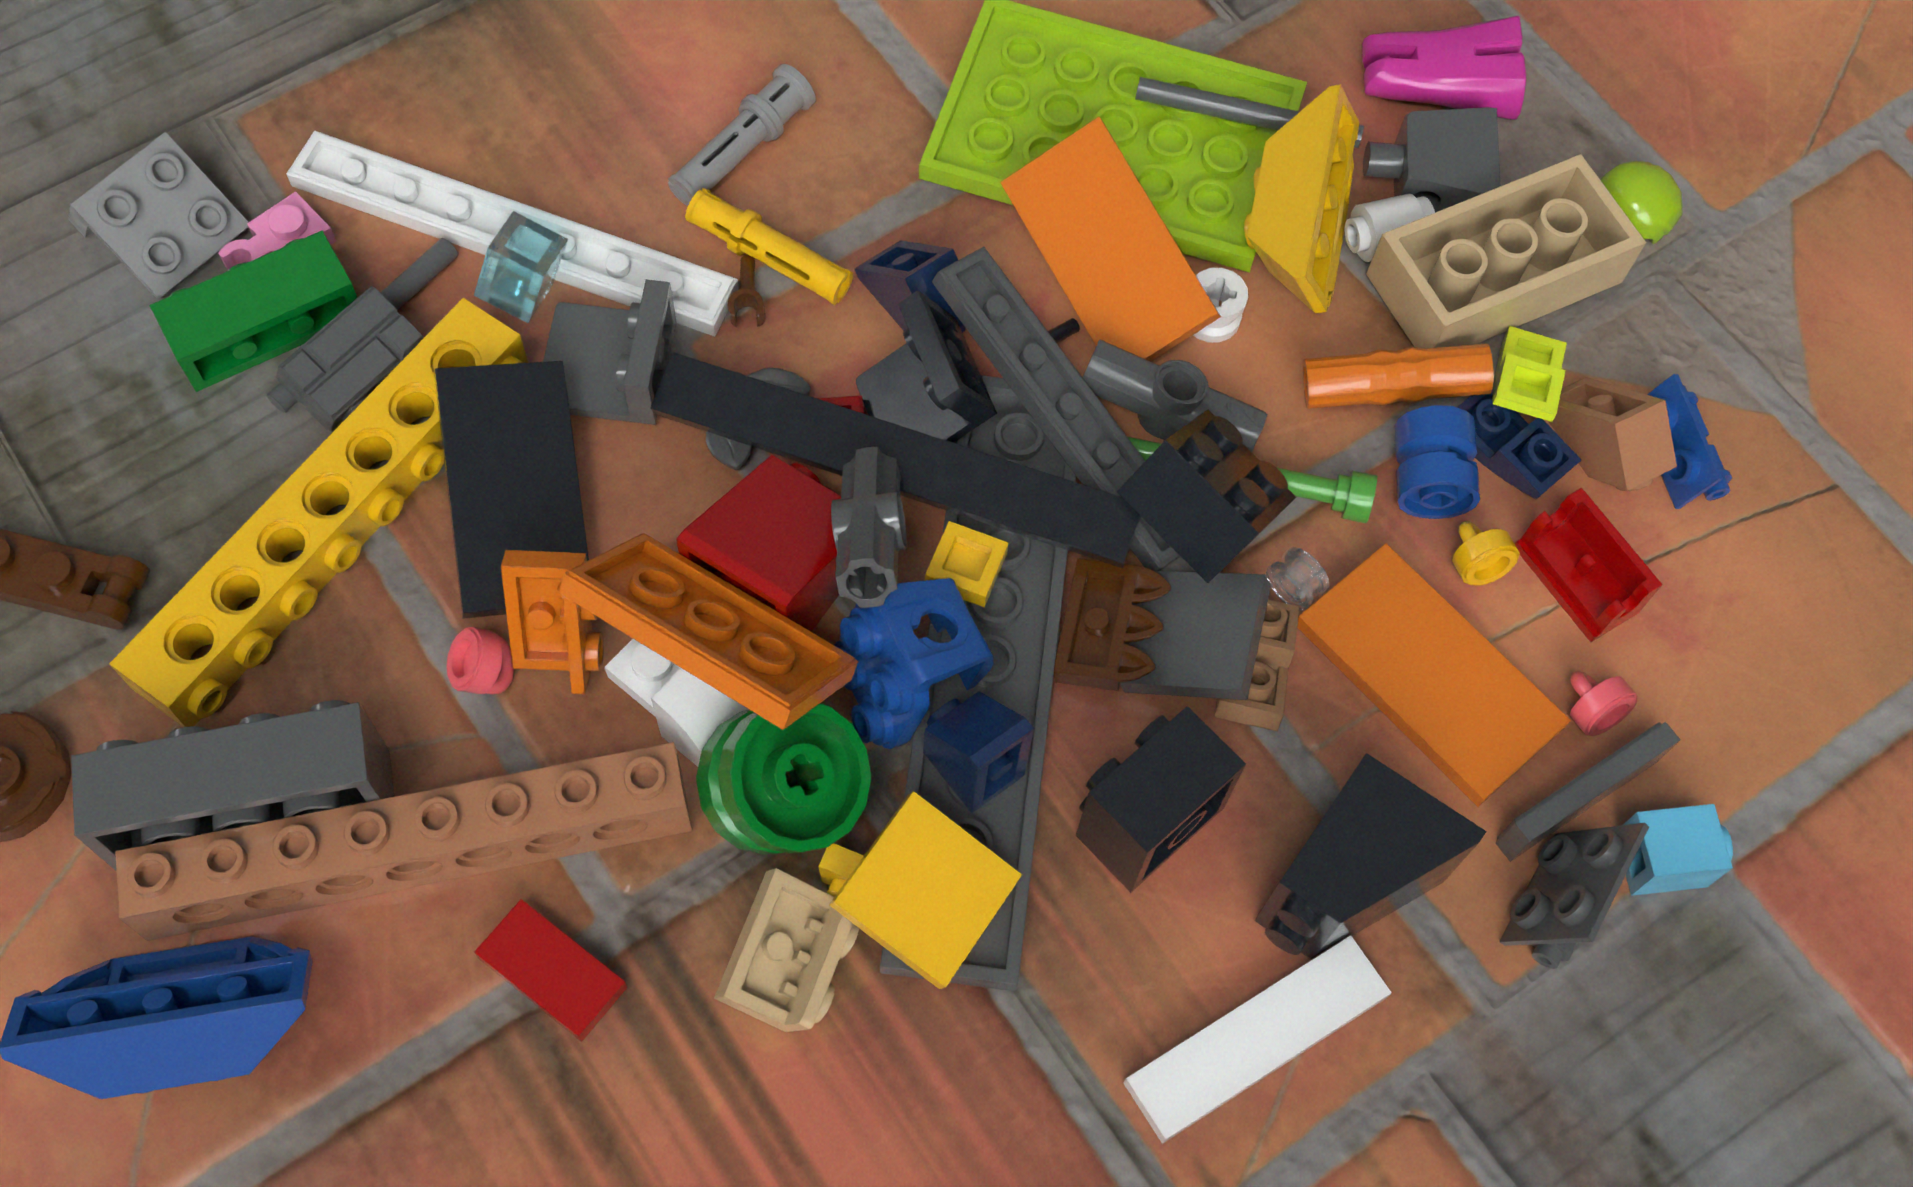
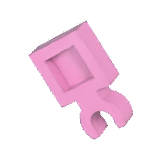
M295 191L247 223L253 236L252 238L229 242L218 254L226 269L229 270L237 264L250 262L278 250L290 241L308 237L322 230L330 245L335 243L336 239L331 227Z

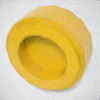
M1464 521L1459 525L1458 533L1463 544L1453 554L1452 562L1464 583L1477 586L1494 582L1506 575L1516 565L1520 553L1507 531L1491 529L1482 532L1470 521Z

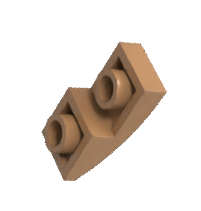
M1268 599L1248 699L1217 698L1214 717L1278 732L1284 715L1288 671L1295 652L1300 606Z

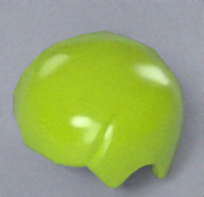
M1644 161L1625 162L1611 169L1600 179L1643 239H1650L1652 244L1657 243L1664 235H1667L1682 217V192L1672 175L1659 165H1653L1650 162Z

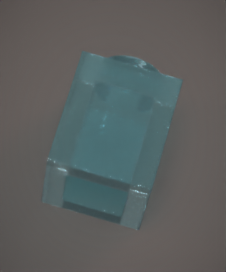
M513 211L487 248L474 296L529 323L553 286L568 239Z

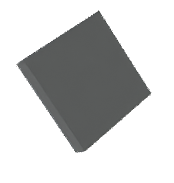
M1155 571L1171 585V591L1156 600L1136 604V606L1142 607L1155 615L1163 624V630L1155 636L1142 641L1131 642L1128 645L1141 650L1150 657L1156 665V669L1140 679L1120 682L1125 693L1247 700L1271 588L1266 575L1218 573L1207 583L1197 572Z

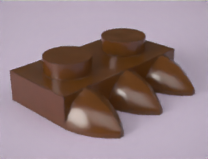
M1077 558L1055 658L1053 675L1055 682L1119 691L1120 682L1137 680L1154 671L1156 665L1150 657L1141 650L1128 645V643L1148 639L1163 630V624L1155 615L1142 607L1136 606V604L1156 600L1170 592L1171 585L1157 572L1142 566L1124 564V567L1120 568L1102 561Z

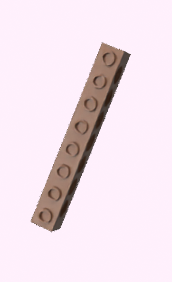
M671 742L115 851L119 919L145 940L149 941L690 832L692 827L675 743Z

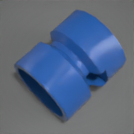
M1434 405L1417 408L1398 418L1394 428L1395 452L1397 461L1400 464L1396 471L1397 501L1400 509L1408 515L1426 519L1452 518L1474 509L1480 501L1479 471L1477 463L1473 461L1477 455L1474 416L1466 410L1454 406Z

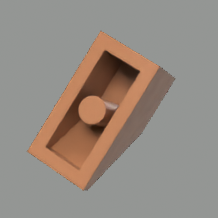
M1588 377L1562 388L1557 414L1553 422H1548L1560 438L1580 457L1579 465L1588 477L1615 486L1622 491H1634L1649 486L1653 482V478L1677 467L1666 400Z

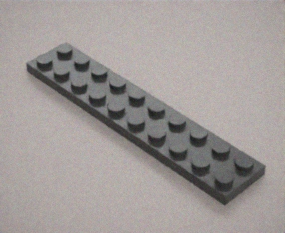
M981 375L997 414L958 439L956 444L1076 482L1074 472L1004 378ZM946 510L943 533L948 521L1009 542L1006 558L985 608L963 600L979 632L987 642L994 656V661L988 674L972 689L966 690L959 674H955L930 686L928 690L929 709L913 734L904 799L911 792H916L1022 874L949 982L1016 991L1019 980L1068 550ZM930 620L929 639L939 643L952 640L946 629L937 633ZM980 691L1024 716L1034 727L1025 775L971 814L923 753L925 728L928 727V719L938 708L953 699H958L963 703ZM883 947L880 973L925 979Z

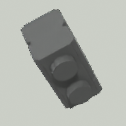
M371 286L278 366L276 378L299 403L305 406L306 410L327 430L331 431L342 420L344 421L423 339V335L403 315H400L396 308L375 287Z

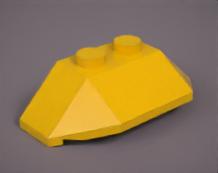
M1341 84L1329 86L1265 141L1261 167H1257L1254 172L1255 197L1252 212L1246 216L1244 223L1247 244L1251 249L1256 250L1268 272L1314 313L1327 312L1333 300L1354 169L1353 150L1355 140L1358 139L1360 123Z

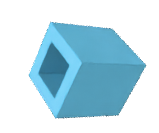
M1714 804L1636 812L1623 824L1646 823L1649 826L1626 874L1631 896L1706 888L1733 868L1731 863L1733 856L1731 836L1726 827L1720 825Z

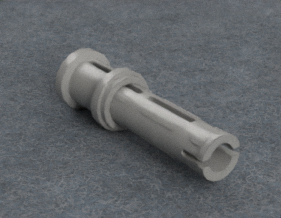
M780 64L772 73L773 80L756 95L748 94L742 99L738 109L739 115L716 137L710 140L676 174L668 178L669 188L683 204L688 206L698 190L702 191V188L710 191L759 143L779 138L784 132L783 125L800 109L808 110L815 103L816 97L812 86L798 70L790 65Z

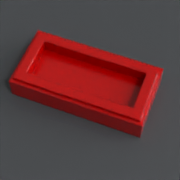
M522 899L517 902L474 951L478 959L581 1042L628 988L623 979Z

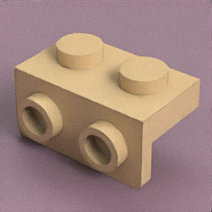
M777 868L766 871L714 999L784 1032L809 1030L813 1027L814 1023L822 1020L832 1003L835 988L830 983L839 959L845 957L855 943L859 928L829 906L834 898L833 896Z

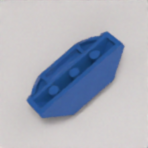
M251 936L110 959L67 976L42 993L41 991L33 990L15 997L0 1041V1055L5 1061L99 1099L147 1093L154 1090L249 1075L305 1011L313 963L310 950L297 947L292 950L282 943Z

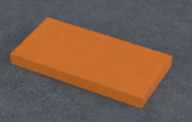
M1097 117L1000 182L1096 346L1100 339L1148 361H1152L1221 318L1218 310L1100 117Z
M641 533L565 572L558 591L559 594L782 730L850 682L858 664V661L853 656L645 533Z
M1387 543L1298 616L1297 628L1477 807L1484 803L1571 722L1553 702Z

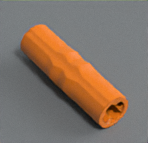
M1488 343L1437 348L1410 346L1397 351L1378 349L1365 354L1303 359V386L1307 409L1360 404L1385 406L1395 402L1414 404L1434 398L1491 394L1493 389V360Z

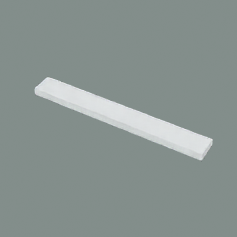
M318 131L313 132L286 173L292 187L439 239L445 238L450 243L489 256L490 249L492 248L493 250L500 240L494 255L495 259L627 306H631L632 302L641 303L646 279L670 282L676 323L714 337L729 311L728 301L730 296L739 289L738 279Z

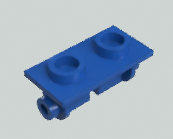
M1673 374L1647 395L1666 400L1677 467L1661 474L1675 509H1681L1702 493H1704L1709 501L1726 496L1731 491L1728 483L1731 481L1732 476L1729 470L1724 469L1715 446L1709 445L1706 440L1709 432L1696 405L1698 403L1696 394L1688 392L1686 386L1682 384L1679 375Z

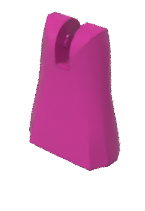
M1513 16L1443 30L1384 32L1369 35L1362 42V59L1366 69L1363 74L1365 94L1385 99L1442 105L1455 109L1497 108V117L1516 120L1521 113L1526 86L1525 59L1522 52H1520L1522 47L1520 17Z

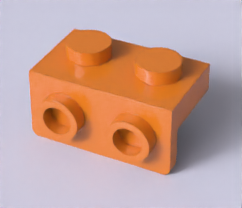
M505 550L501 564L513 669L569 671L571 693L585 695L591 671H601L604 656L603 633L593 632L592 620H597V616L559 594L558 591L563 574L586 562V553Z

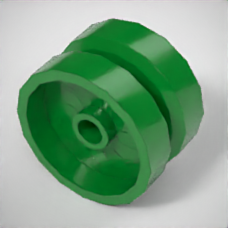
M819 703L784 730L751 710L737 713L720 724L703 747L696 782L700 807L714 831L738 849L766 855L800 853L826 848L849 833L866 807L871 783V772L867 748L853 724L832 707Z

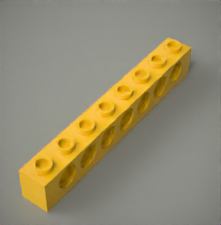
M462 298L109 663L110 666L132 690L182 727L195 726L201 718H207L215 713L223 704L227 696V690L247 669L256 667L267 657L273 646V641L293 620L302 618L311 610L317 600L318 593L336 573L344 572L350 568L358 558L364 543L380 526L383 527L390 524L399 515L405 499L422 481L432 479L442 468L444 454L434 377L435 368L528 363L520 334L470 301ZM430 417L421 424L411 425L412 422L419 418ZM389 460L388 463L378 469H369L376 462ZM346 505V507L337 514L325 515L331 508L335 506ZM303 550L296 559L289 562H281L289 553ZM258 597L251 607L236 611L237 607L244 600ZM213 644L206 655L190 660L197 649Z

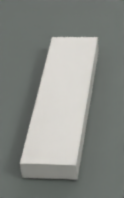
M1350 935L1130 1075L1123 1084L1163 1144L1386 999L1392 992Z

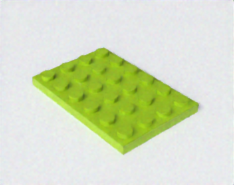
M984 0L921 158L919 179L1013 205L1000 182L1097 117H1100L1182 253L1250 273L1256 250L1251 249L1247 244L1244 223L1246 216L1252 212L1255 197L1254 172L1257 167H1261L1265 141L1277 131L1135 100L1140 77L1295 111H1299L1307 82L1010 0Z

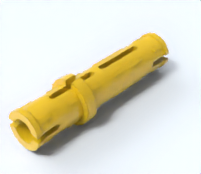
M702 188V191L698 190L689 202L685 214L686 221L725 241L727 249L736 255L741 256L746 253L785 277L810 289L833 305H836L837 302L839 303L849 290L853 280V272L835 264L802 243L762 222V216L752 209L742 211L712 194L706 188Z

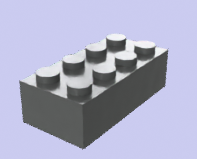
M341 700L324 701L313 705L309 712L282 717L270 713L254 714L241 719L238 725L211 730L198 726L183 727L170 732L168 738L141 743L132 740H113L100 744L96 751L71 755L74 835L115 871V851L395 797L390 751L359 702L350 704Z

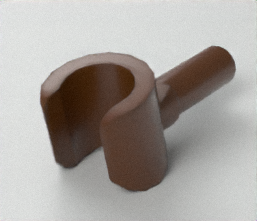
M744 255L740 259V287L737 291L733 292L728 301L730 321L735 327H737L736 314L743 307H752L756 310L757 327L761 326L765 321L763 299L755 288V258L749 255Z

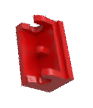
M1582 487L1569 494L1560 504L1558 510L1551 516L1546 511L1542 512L1530 524L1522 538L1515 543L1520 553L1519 555L1590 642L1595 641L1637 615L1663 585Z

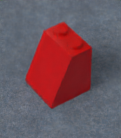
M770 455L680 533L676 538L679 554L812 632L840 595L835 576L837 549L832 528L831 503L832 500L841 499V496L823 486L818 477L805 466L798 463L789 465L774 455Z

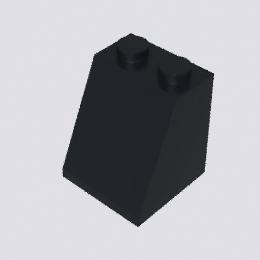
M1366 753L1255 921L1266 928L1265 935L1274 945L1293 955L1302 953L1312 960L1350 935H1355L1442 884L1479 844L1486 831Z

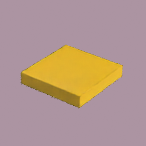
M913 791L904 799L829 906L935 987L943 989L947 987L1022 874Z

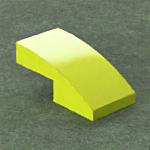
M1509 326L1499 353L1493 386V405L1553 422L1557 414L1566 370L1562 369L1567 343Z

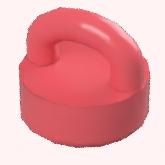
M467 627L453 640L448 653L446 667L448 679L454 689L472 694L490 695L501 694L506 691L512 682L514 669L511 649L505 639L491 630Z
M1577 671L1570 676L1572 687L1581 697L1571 709L1570 717L1585 735L1596 736L1608 731L1620 723L1636 705V693L1620 676L1606 679L1599 684L1584 672Z

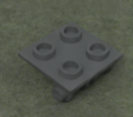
M1646 823L1556 833L1540 851L1538 856L1539 866L1526 891L1513 904L1510 911L1511 921L1500 943L1504 946L1532 945L1535 948L1532 953L1533 959L1545 967L1556 969L1560 961H1568L1576 943L1593 942L1649 826Z

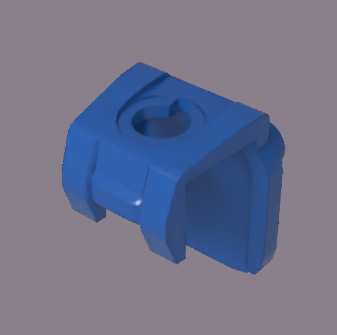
M951 578L899 583L898 589L891 592L885 598L884 605L860 608L856 603L855 607L850 611L849 617L841 620L840 639L834 644V646L853 656L858 661L852 680L843 686L852 691L858 705L853 706L851 711L852 724L863 743L873 742L875 745H882L886 749L900 747L910 741L929 709L928 690L931 685L959 674L966 690L972 689L988 674L994 661V656L987 642L979 632L960 591ZM927 614L936 632L939 633L946 629L952 640L939 643L932 641L928 637L918 639L913 630L918 628L921 617Z

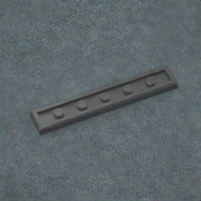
M985 247L938 271L932 280L933 285L1080 482L1085 486L1121 497L1117 491L1138 470L1145 460ZM1141 517L1130 549L1145 568L1160 571L1179 558L1180 555Z

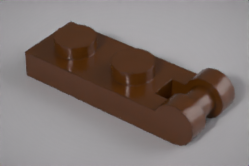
M0 529V600L118 630L125 627L132 612L127 604L134 590H141L151 572L145 564L124 555L110 557ZM100 581L107 583L102 595H94Z

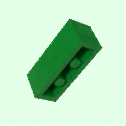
M322 230L308 237L290 241L284 247L248 263L237 264L225 273L190 288L179 289L169 297L149 306L176 360L194 390L198 392L305 344L358 297L349 277Z

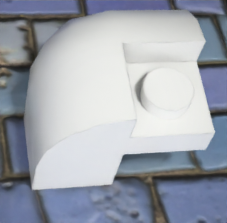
M632 639L605 666L608 678L656 717L661 737L669 743L674 742L676 749L697 767L701 751L715 729L737 713L749 710L635 639Z

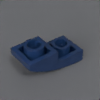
M1493 389L1491 394L1471 395L1457 408L1466 410L1474 416L1477 438V455L1475 458L1515 488L1538 499L1581 461L1580 457L1543 419L1536 418L1528 424L1517 411L1493 405Z

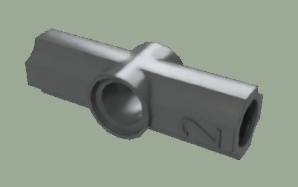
M1100 339L1082 377L1096 396L1137 413L1142 427L1154 437L1164 440L1208 409L1214 416L1223 417L1231 422L1240 432L1243 438L1242 444L1252 452L1268 415L1258 408L1208 387L1206 376L1198 367L1190 362L1169 360L1160 366Z
M879 447L856 449L853 459L843 465L841 499L832 500L831 503L832 528L837 549L835 576L840 597L853 600L860 608L884 605L885 598L891 592L898 589L899 550L907 549L906 523L900 496L901 475L897 458L882 453Z

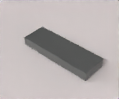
M1666 722L1663 724L1657 723L1515 818L1497 837L1496 845L1511 862L1656 764L1681 739Z

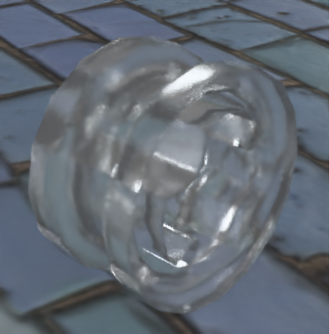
M1289 548L1283 554L1282 562H1274L1266 570V577L1275 594L1286 604L1300 606L1299 611L1308 609L1314 601L1313 596L1323 595L1330 586L1329 578L1320 563L1311 554L1300 548Z

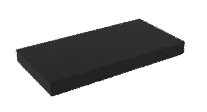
M563 361L435 368L434 377L462 619L506 614L501 564L505 550L586 553L587 561L589 560Z

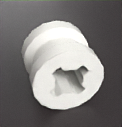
M1208 268L1199 272L1196 276L1221 315V318L1198 331L1193 336L1205 342L1219 343L1230 339L1237 332L1248 300V287L1244 280L1234 271L1225 268Z

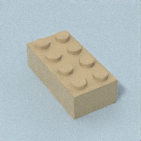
M1580 154L1383 233L1366 275L1414 347L1437 348L1473 345L1506 332L1509 326L1518 327L1622 283L1646 242Z

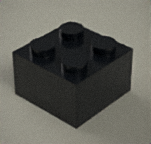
M1208 409L1167 438L1117 491L1207 583L1220 573L1296 498L1288 489V483L1284 475L1269 462L1260 461L1242 444L1243 438L1231 422L1223 417L1214 416Z
M1188 706L1171 721L1164 715L1156 718L1135 740L1134 744L1139 749L1123 763H1120L1116 758L1108 760L1086 783V787L1090 792L1079 806L1083 813L1076 837L1130 893L1224 809L1246 765Z

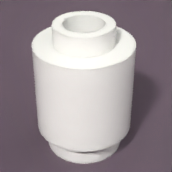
M1404 194L1358 204L1353 208L1351 217L1345 223L1347 245L1363 261L1371 262L1383 233L1435 213L1433 205L1428 198L1424 196L1416 198L1413 194Z

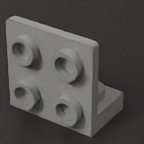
M166 132L71 203L68 220L84 237L94 232L156 298H162L216 255L226 244L232 242L248 228V221Z

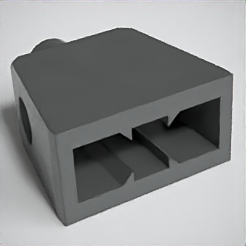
M1497 108L1412 111L1405 115L1394 144L1368 141L1363 158V175L1394 179V197L1404 194H1413L1416 198L1424 196L1432 203L1435 213L1498 188L1501 184Z

